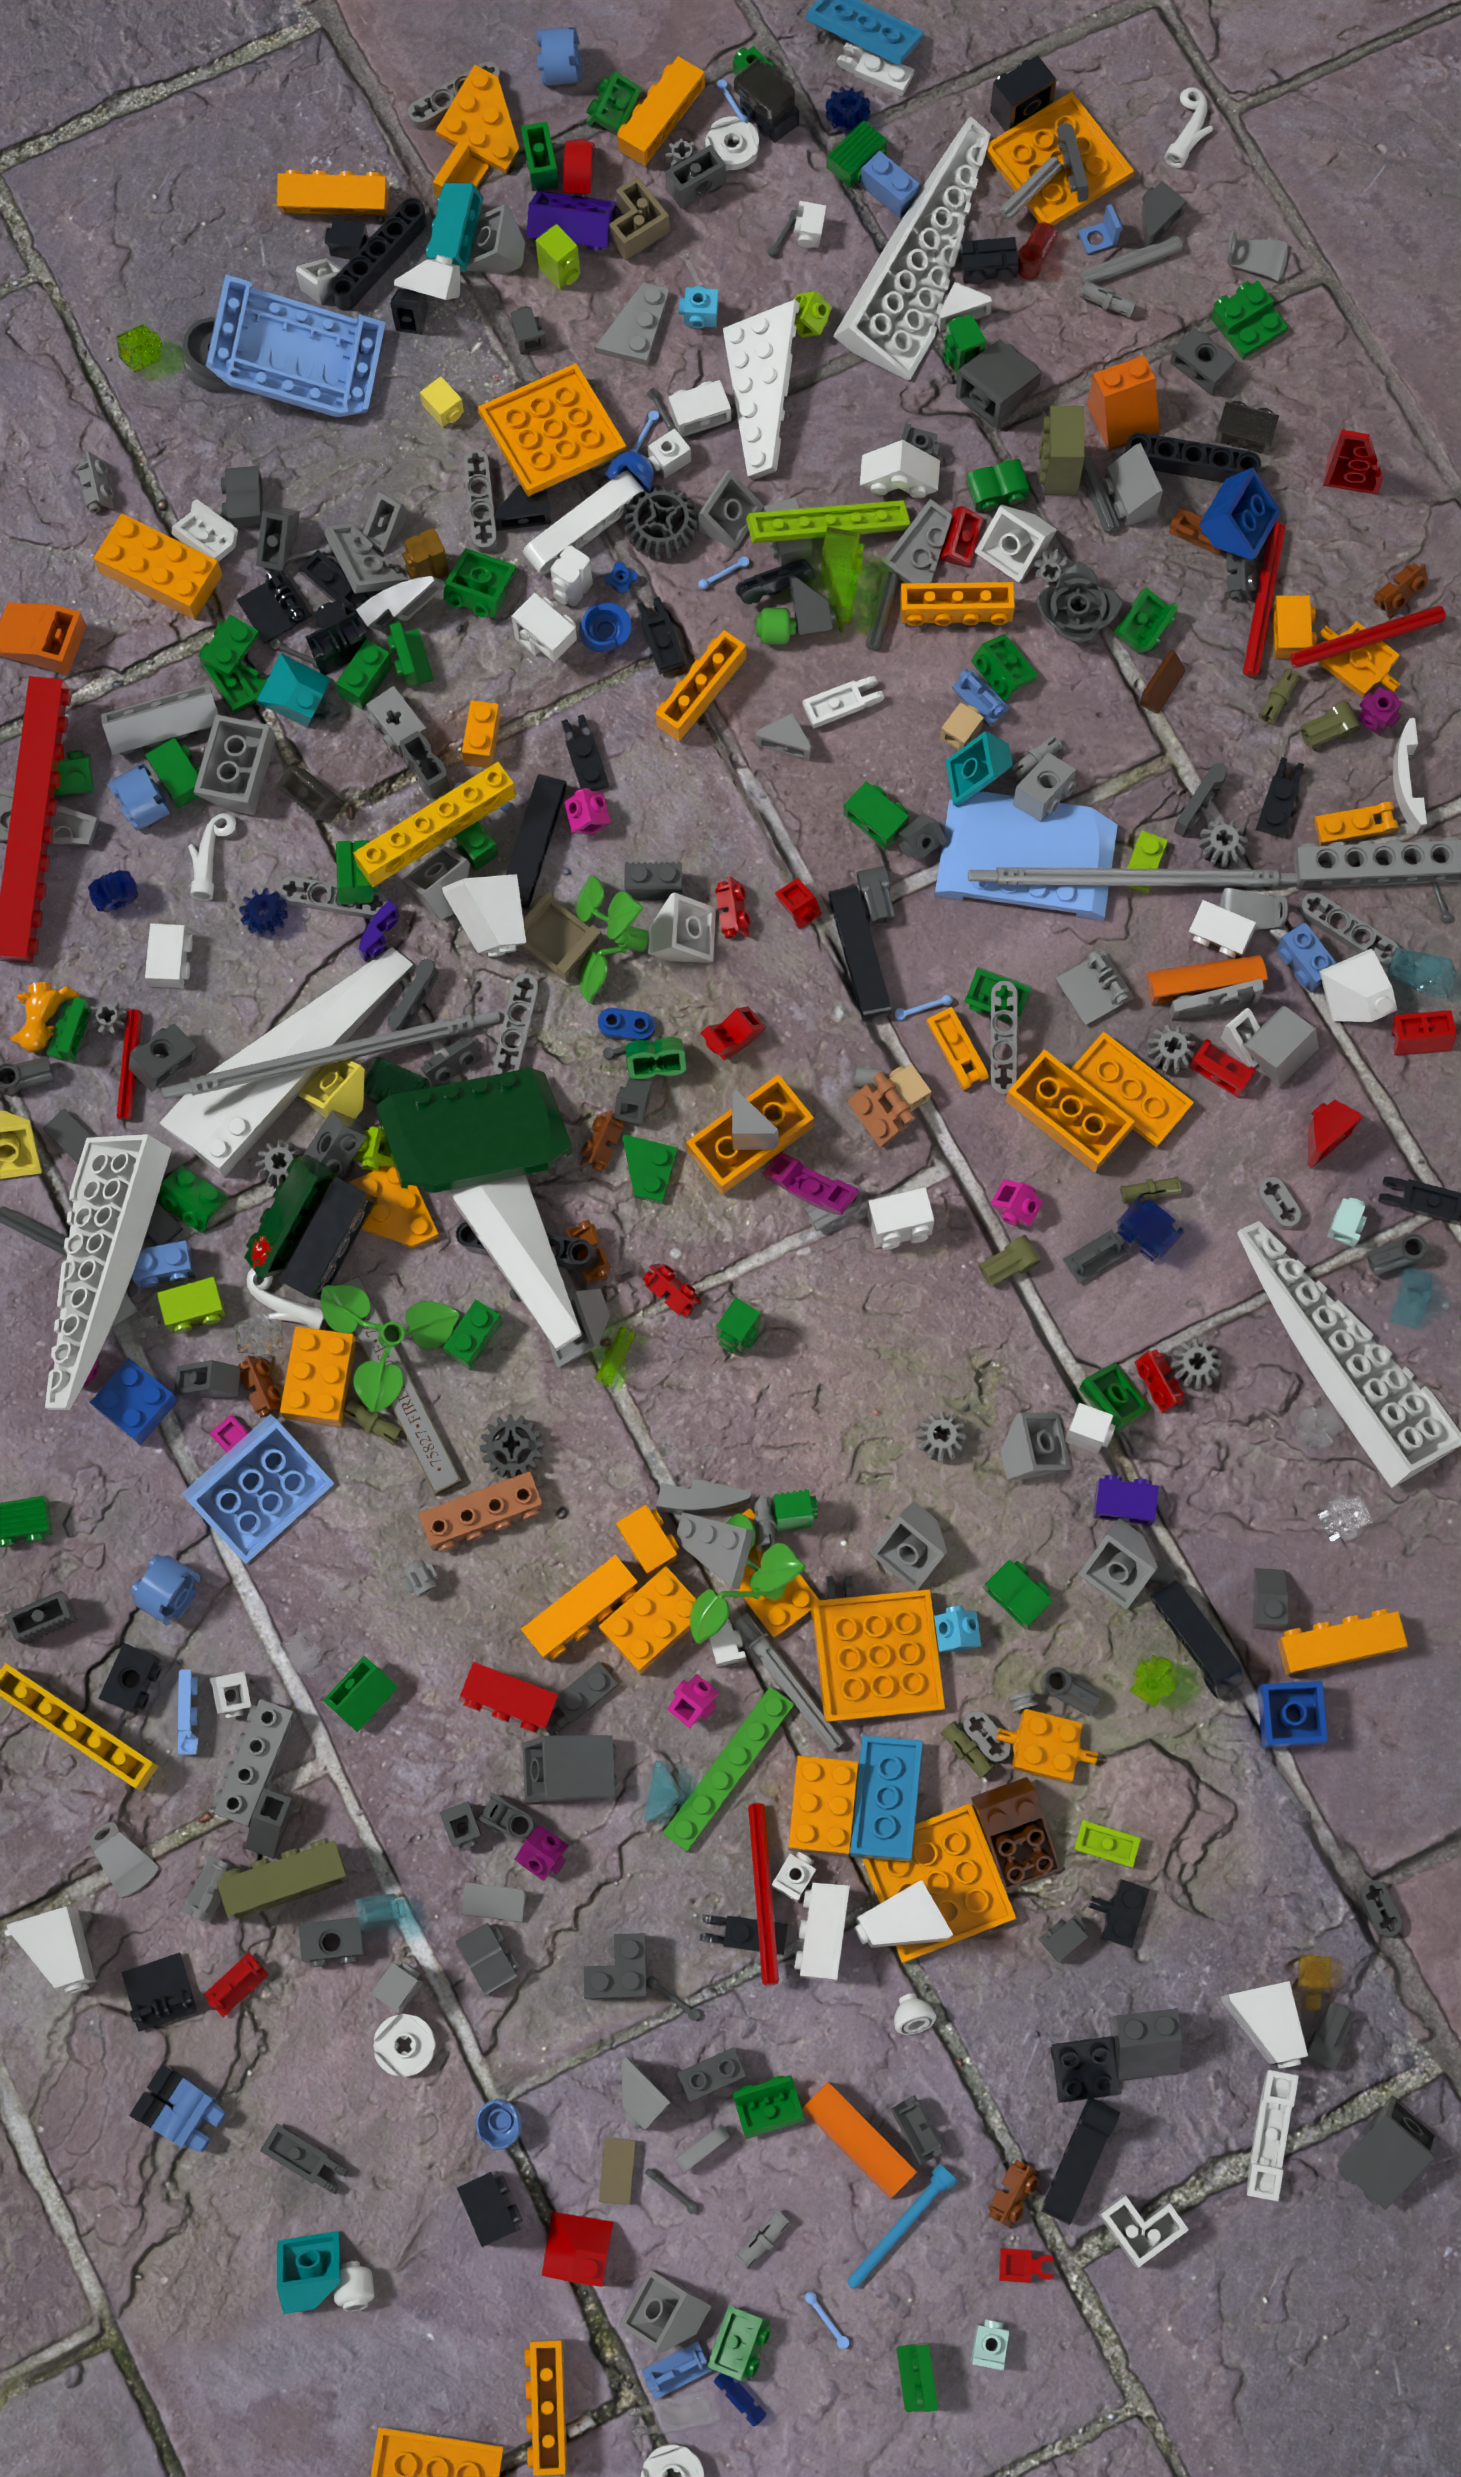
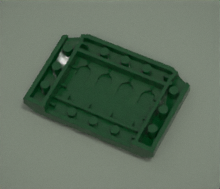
M533 1068L393 1094L376 1105V1114L401 1188L408 1189V1185L424 1187V1192L437 1193L546 1171L555 1166L556 1160L567 1154L568 1157L572 1154L573 1146L544 1072Z

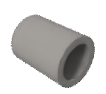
M857 1067L854 1087L862 1088L866 1084L873 1083L877 1089L878 1085L873 1080V1077L877 1073L883 1072V1070Z

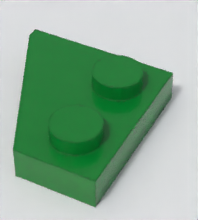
M623 1134L622 1139L634 1197L663 1205L678 1148Z

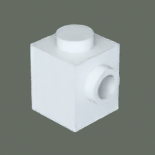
M675 428L648 446V459L653 467V471L655 473L659 471L665 479L691 462V448Z

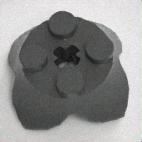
M1081 561L1066 568L1060 575L1056 587L1043 589L1036 599L1037 608L1045 621L1054 627V631L1058 635L1074 642H1085L1093 639L1101 628L1116 618L1123 602L1120 596L1112 589H1102L1098 584L1094 571ZM1074 606H1080V610L1082 611L1078 612L1073 610Z

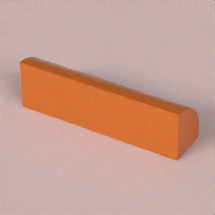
M1261 955L1148 971L1145 973L1151 1006L1172 1003V1001L1182 995L1194 996L1261 978L1265 988L1268 981L1265 964Z
M826 2082L803 2106L802 2110L889 2199L917 2173L829 2082Z

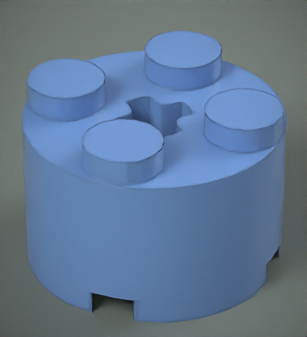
M565 27L537 30V42L542 54H537L538 70L542 71L543 86L580 83L582 79L581 53L579 54L578 50L580 42L577 28Z
M144 763L108 783L114 796L119 798L123 805L120 807L127 821L131 822L136 831L142 830L171 814L170 807L157 782L155 783L152 778H149L152 774Z
M156 1554L150 1560L148 1571L142 1580H137L132 1586L130 1594L135 1597L134 1604L136 1607L163 1624L170 1625L172 1623L169 1619L172 1617L179 1619L192 1603L197 1593L193 1586L195 1581L200 1583V1575L169 1555L162 1557Z

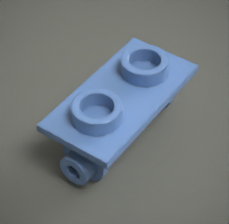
M967 669L962 671L959 675L960 680L952 686V689L968 705L979 710L981 716L984 717V722L989 727L1010 710V707L973 669L971 671Z
M697 2341L641 2371L650 2392H652L656 2400L712 2370L707 2367L708 2361Z

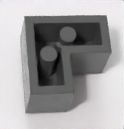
M614 1934L615 1966H584V1998H647L646 1934Z

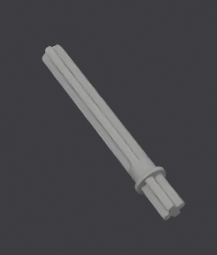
M748 1613L740 1617L734 1625L748 1642V1649L752 1648L829 1750H837L844 1744V1738L831 1722L825 1723L824 1712L766 1638L768 1634L762 1633Z

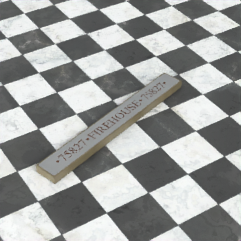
M360 1275L340 1284L353 1285L362 1289L370 1301V1311L362 1320L384 1325ZM358 1324L354 1332L368 1360L380 1364L385 1347L378 1341V1330ZM393 1347L388 1354L385 1365L393 1364L400 1368L403 1375V1385L399 1395L390 1405L436 1496L462 1483L396 1348Z

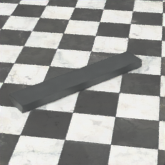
M63 1109L43 1127V1130L79 1164L86 1138H91L92 1136ZM156 1201L146 1234L159 1246L168 1244L183 1228Z

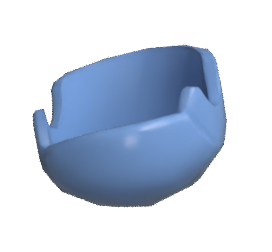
M503 2099L487 2102L478 2111L475 2121L479 2139L484 2141L493 2150L505 2149L514 2143L522 2130V2116L516 2106Z

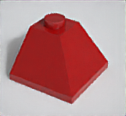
M1334 1099L1328 1105L1323 1102L1311 1113L1313 1119L1309 1124L1307 1165L1311 1169L1354 1133L1363 1118L1358 1111Z
M552 2212L541 2276L602 2287L604 2285L614 2221Z

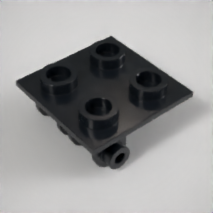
M275 570L266 574L267 580L265 583L236 599L253 627L259 631V636L264 644L312 617V614L284 572L281 574L276 573Z
M353 612L307 635L305 638L319 672L326 675L351 662L365 642V635L367 633L363 625L360 624L356 612Z
M180 1952L121 1972L132 2008L130 2015L132 2021L136 2022L138 2032L198 2012Z
M1113 2036L1052 2044L1050 2050L1054 2062L1058 2103L1119 2094Z

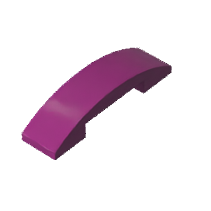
M780 1152L763 1172L765 1177L792 1195L832 1214L842 1215L860 1192L857 1188L839 1179L835 1182L804 1167L798 1159L783 1152Z

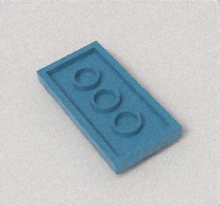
M817 0L808 10L806 20L817 27L826 29L838 35L841 39L848 40L864 50L873 52L885 58L888 62L899 66L922 41L925 32L861 0Z
M862 1735L850 1849L851 1857L912 1862L923 1749L922 1740Z

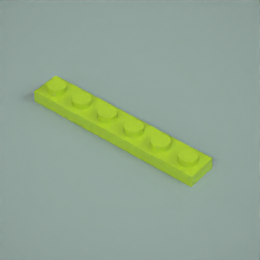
M904 500L749 513L746 517L752 543L904 531L911 525Z

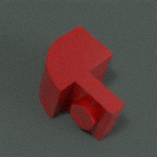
M585 139L565 142L564 193L591 194L595 143L588 142Z
M747 1006L736 1008L721 1024L709 1025L700 1034L705 1038L707 1047L712 1052L720 1055L723 1060H726L751 1044L766 1027L750 1007Z

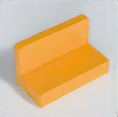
M459 140L433 180L435 197L438 198L442 193L444 183L474 184L478 188L489 170L488 164L471 156L468 143Z

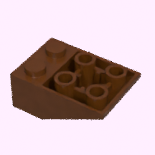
M1028 1777L970 1797L1006 1891L1061 1871L1036 1789Z

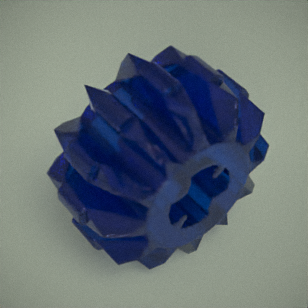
M852 85L850 90H845L841 86L839 93L832 91L830 99L826 101L825 109L827 110L826 119L831 122L833 130L841 127V131L844 134L846 129L853 131L862 121L869 120L871 113L869 109L870 100L864 97L865 93L863 90L855 92V88Z
M118 870L113 873L110 872L98 879H94L88 886L91 901L97 911L100 912L116 911L127 904L133 903L139 896L138 887L129 871Z
M265 887L262 894H258V891L253 889V898L246 896L243 898L246 905L239 908L240 914L243 915L240 920L243 925H248L247 929L251 934L258 930L259 936L263 938L266 931L269 930L271 935H275L274 927L284 928L285 925L282 919L288 918L289 915L284 910L287 907L286 901L280 899V894L277 891L270 894L269 889ZM266 909H268L269 912L266 915H264L263 912L262 916L259 915V912L261 910H264V912H266Z

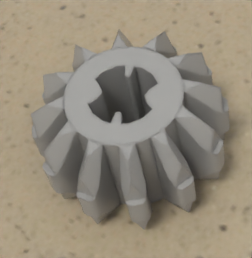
M1222 817L1219 819L1218 825L1211 821L1208 823V829H1202L1200 834L1202 839L1199 840L1198 847L1204 849L1202 852L1203 858L1212 857L1211 865H1215L1216 861H1220L1221 866L1224 868L1227 866L1228 861L1235 865L1238 862V856H1244L1246 849L1243 846L1247 845L1248 839L1242 836L1244 833L1243 827L1234 828L1236 823L1234 820L1227 825Z
M1168 1024L1164 1026L1163 1032L1156 1029L1153 1033L1154 1038L1148 1040L1147 1045L1151 1049L1147 1051V1057L1155 1058L1152 1062L1153 1067H1157L1160 1064L1163 1065V1073H1166L1169 1067H1171L1174 1074L1179 1072V1067L1187 1069L1190 1065L1188 1060H1192L1196 1055L1192 1051L1196 1046V1042L1188 1041L1191 1036L1190 1031L1184 1034L1180 1033V1025L1176 1026L1174 1031H1171ZM1169 1045L1175 1047L1174 1053L1168 1052Z
M280 1139L277 1142V1147L274 1148L271 1143H267L269 1151H259L258 1153L260 1158L263 1159L256 1162L257 1169L261 1170L258 1176L261 1180L267 1179L266 1184L268 1187L274 1186L276 1182L277 1186L284 1183L289 1175L286 1171L294 1158L303 1156L301 1150H295L293 1142L288 1143L285 1147L283 1140ZM282 1160H284L286 1166L284 1168L280 1166V1169H277L275 1164L278 1161L282 1164Z
M1192 1339L1191 1347L1183 1342L1180 1345L1181 1351L1175 1350L1172 1355L1177 1361L1171 1363V1369L1180 1370L1175 1374L1174 1378L1176 1380L1182 1377L1186 1378L1183 1386L1186 1388L1191 1381L1194 1382L1196 1390L1201 1388L1202 1382L1206 1386H1210L1212 1384L1211 1377L1218 1378L1220 1374L1216 1367L1221 1366L1222 1360L1213 1358L1218 1353L1216 1348L1211 1351L1206 1350L1209 1346L1208 1341H1205L1201 1347H1199L1197 1339ZM1193 1359H1198V1364L1202 1363L1199 1370L1194 1369L1195 1365H1190Z
M940 1411L939 1419L936 1420L935 1416L930 1413L928 1414L929 1423L925 1421L919 1423V1427L923 1431L916 1433V1439L925 1441L921 1442L918 1448L919 1450L929 1448L926 1455L928 1459L932 1458L934 1453H937L938 1462H943L944 1453H946L948 1458L953 1460L955 1458L953 1450L957 1452L963 1451L964 1447L959 1442L966 1441L967 1435L958 1433L964 1429L963 1423L953 1425L956 1415L952 1414L949 1420H945V1412ZM937 1431H940L941 1434H948L946 1442H943L941 1439L935 1440Z

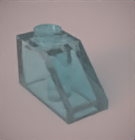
M396 1894L355 1899L361 1931L368 1934L403 1926L402 1918L407 1917L404 1900H398Z

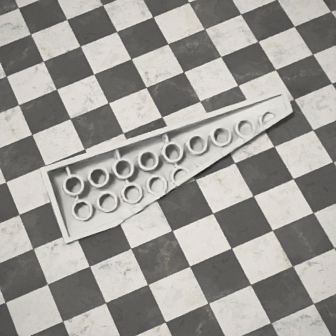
M972 117L967 119L907 210L833 336L852 353L907 381L912 378L935 337L937 327L934 326V323L943 307V296L945 291L948 290L950 283L948 278L951 268L955 265L965 229L963 224L971 208V195L977 186L978 179L976 177L979 167L983 164L991 136Z
M391 947L208 1074L346 1043L413 968L414 964ZM322 1066L194 1096L191 1093L185 1094L159 1124L225 1178L298 1096L297 1094Z
M149 1134L86 1138L70 1190L69 1200L73 1202V1208L67 1215L70 1234L64 1240L67 1260L61 1266L57 1307L61 1311L60 1319L55 1320L54 1332L58 1333L57 1345L52 1347L51 1358L55 1363L54 1369L49 1372L45 1402V1408L48 1410L71 1409L102 1349L132 1277L171 1153V1148Z
M526 1175L445 1191L556 1351L580 1337L582 1333Z
M1260 1221L1237 1232L1265 1292L1298 1351L1327 1397L1391 1488L1408 1480L1461 1446V1432L1434 1394L1426 1386L1420 1390L1411 1379L1414 1374L1406 1366L1402 1369L1390 1357L1393 1353L1385 1345H1378L1372 1339L1373 1333L1339 1300L1334 1302L1325 1293L1327 1288L1319 1280L1315 1283L1303 1271L1306 1267L1299 1260L1296 1261L1290 1258L1285 1253L1286 1247Z

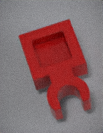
M1000 2248L999 2281L1031 2283V2273L1044 2280L1053 2279V2274L1042 2272L1041 2265L1045 2261H1054V2257L1041 2255L1035 2260L1032 2259V2250Z

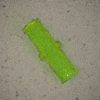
M619 1327V1331L610 1349L605 1350L604 1355L606 1357L597 1375L594 1377V1380L600 1383L607 1372L608 1374L603 1382V1385L607 1387L612 1386V1382L621 1364L625 1365L627 1361L625 1356L634 1338L637 1336L634 1332L630 1331L625 1341H623L628 1331L624 1327Z

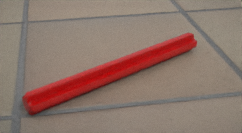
M1275 522L1266 541L1243 667V674L1250 678L1256 677L1260 673L1286 529L1285 525L1280 524V522Z
M1442 606L1432 607L1294 651L1289 659L1293 668H1299L1441 623L1446 618V612Z
M754 1803L749 1805L748 1812L763 1985L771 1986L779 1983L766 1816L764 1804Z

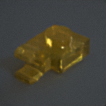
M1300 1954L1298 1987H1307L1305 2010L1318 2011L1321 2006V1989H1330L1331 1957Z

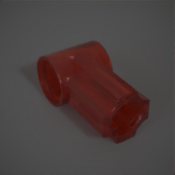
M1046 222L1037 223L1026 244L1020 248L1018 274L1023 279L1031 280L1039 276L1042 264L1058 236V231L1053 228V225Z

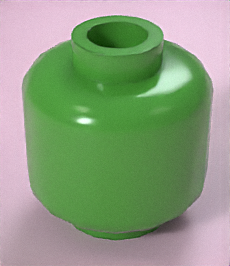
M764 608L761 615H756V637H761L762 643L787 644L790 640V635H796V618H790V612L787 608Z

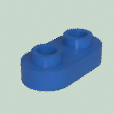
M607 1008L598 1017L599 1031L607 1038L626 1041L649 1040L655 1032L654 1020L645 1012ZM609 1018H615L617 1019V1023L614 1025H609L607 1023V1020ZM637 1022H644L646 1024L643 1029L635 1027Z

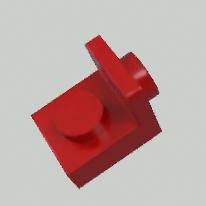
M796 878L775 892L777 900L792 916L798 929L803 928L822 915L816 897L799 878Z

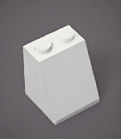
M517 874L464 878L442 887L445 898L477 953L488 952L489 957L506 955L505 953L517 951L516 946L526 943Z
M922 1880L856 1918L858 1925L854 1928L861 1943L865 1944L868 1942L871 1948L946 1941L953 1935Z
M66 1906L6 1924L10 1934L54 1988L64 1990L65 1993L75 1994L88 1990V1984L96 1982L78 1910Z
M1290 1981L1221 1997L1222 2003L1269 2064L1277 2063L1279 2069L1301 2064L1300 2058L1308 2056Z

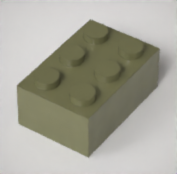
M1050 406L1049 416H1044L1041 442L1039 443V459H1041L1039 484L1044 485V495H1077L1085 458L1084 406Z

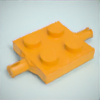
M1356 621L1347 631L1338 635L1326 625L1319 635L1328 641L1366 628ZM1383 641L1321 660L1319 663L1361 698H1364L1373 687L1380 683L1392 692H1395L1401 685V683L1388 674L1390 668L1399 659L1400 654Z
M1024 1709L1021 1713L1019 1727L1015 1732L998 1728L996 1733V1741L1013 1744V1770L1070 1784L1073 1781L1075 1766L1078 1761L1093 1765L1097 1762V1752L1081 1749V1722Z

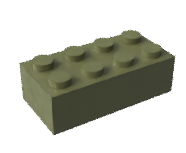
M328 1838L320 1839L310 1844L311 1849L302 1852L298 1848L281 1853L282 1859L271 1862L269 1858L252 1863V1869L242 1872L237 1868L223 1873V1879L216 1882L227 1917L231 1921H235L348 1882L347 1873L335 1840L330 1842Z

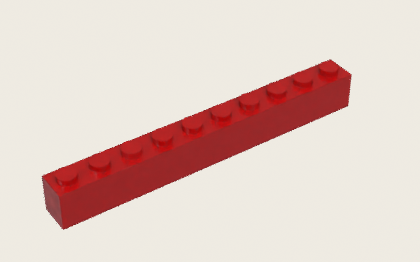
M29 676L0 892V960L33 963V956H37L39 951V940L36 939L37 928L41 927L43 913L39 910L41 900H44L46 896V883H43L44 872H48L50 867V856L47 855L48 844H52L54 836L53 827L50 826L52 816L55 817L57 812V800L54 799L55 789H59L61 782L58 765L59 761H63L64 744H61L62 734H66L68 729V718L65 716L66 706H70L72 698L71 689H68L69 687L63 679Z

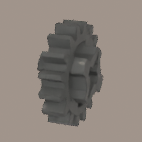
M508 1414L506 1422H503L498 1417V1425L496 1427L491 1424L487 1425L490 1434L481 1435L482 1440L486 1444L479 1447L481 1452L487 1453L482 1458L484 1464L492 1462L489 1467L492 1473L499 1469L500 1478H504L507 1473H510L513 1478L517 1476L518 1472L526 1473L528 1467L534 1470L537 1469L534 1460L543 1459V1455L538 1452V1449L545 1448L544 1442L537 1441L542 1436L541 1431H532L535 1427L533 1421L525 1425L524 1416L521 1415L518 1421H514L512 1414ZM517 1429L524 1431L530 1439L521 1438L517 1434ZM505 1430V1434L500 1440H495L497 1435ZM511 1436L513 1437L516 1446H520L515 1447L513 1452V1459L511 1457V1454L509 1453L508 1448H505L509 1447L511 1442ZM524 1454H530L524 1462L519 1464V1460ZM494 1455L503 1456L507 1460V1465L499 1462Z

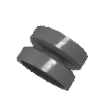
M209 317L198 320L185 333L183 366L186 375L194 384L203 389L217 391L230 386L205 366L215 318Z

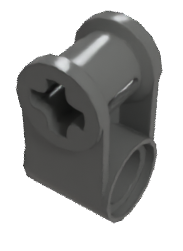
M491 1792L489 1794L490 1801L482 1815H478L476 1819L516 1841L525 1842L536 1829L534 1820L509 1801ZM520 1819L528 1820L529 1828L526 1833L521 1835L515 1834L514 1824Z

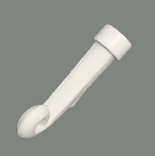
M1187 88L1180 94L1181 103L1186 108L1195 110L1175 143L1169 146L1164 156L1166 163L1174 168H1182L1189 156V152L1196 143L1213 131V127L1210 125L1201 129L1206 117L1208 104L1206 97L1198 88Z
M221 813L210 820L204 830L199 853L193 844L188 846L194 868V880L191 883L190 896L196 900L209 901L213 899L214 884L212 879L216 835L228 836L235 830L236 820L231 814ZM227 823L224 828H219L222 824Z
M253 1268L250 1269L246 1278L247 1288L258 1301L277 1311V1313L266 1315L265 1319L267 1321H290L306 1325L312 1329H326L328 1324L320 1307L314 1308L265 1291L271 1285L273 1275L264 1278L263 1283L258 1285L256 1281L258 1275Z

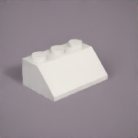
M812 1883V1890L805 1889L803 1907L809 1908L808 1919L801 1920L799 1938L805 1939L803 1951H797L794 1968L800 1970V1977L831 1982L837 1981L850 1886Z

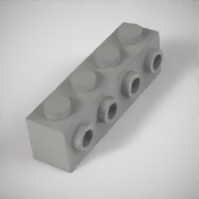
M210 683L101 714V720L112 755L118 753L120 755H127L139 747H154L161 744L163 740L174 737L175 739H182L191 732L198 730L209 731L212 729L215 715H219V711Z
M259 1699L257 1705H252L247 1716V1721L250 1724L246 1734L242 1732L236 1743L235 1749L238 1750L234 1762L230 1761L226 1768L224 1778L227 1781L223 1791L219 1789L215 1795L212 1807L216 1808L214 1814L250 1828L251 1819L262 1790L269 1787L297 1714L294 1711Z

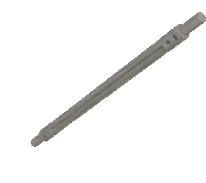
M997 867L996 870H968V881L996 882L997 885L1277 887L1278 884H1297V873H1279L1278 870Z
M498 1011L472 1017L468 1014L189 1078V1082L161 1088V1094L164 1100L190 1093L194 1096L471 1032L476 1027L500 1022V1016Z

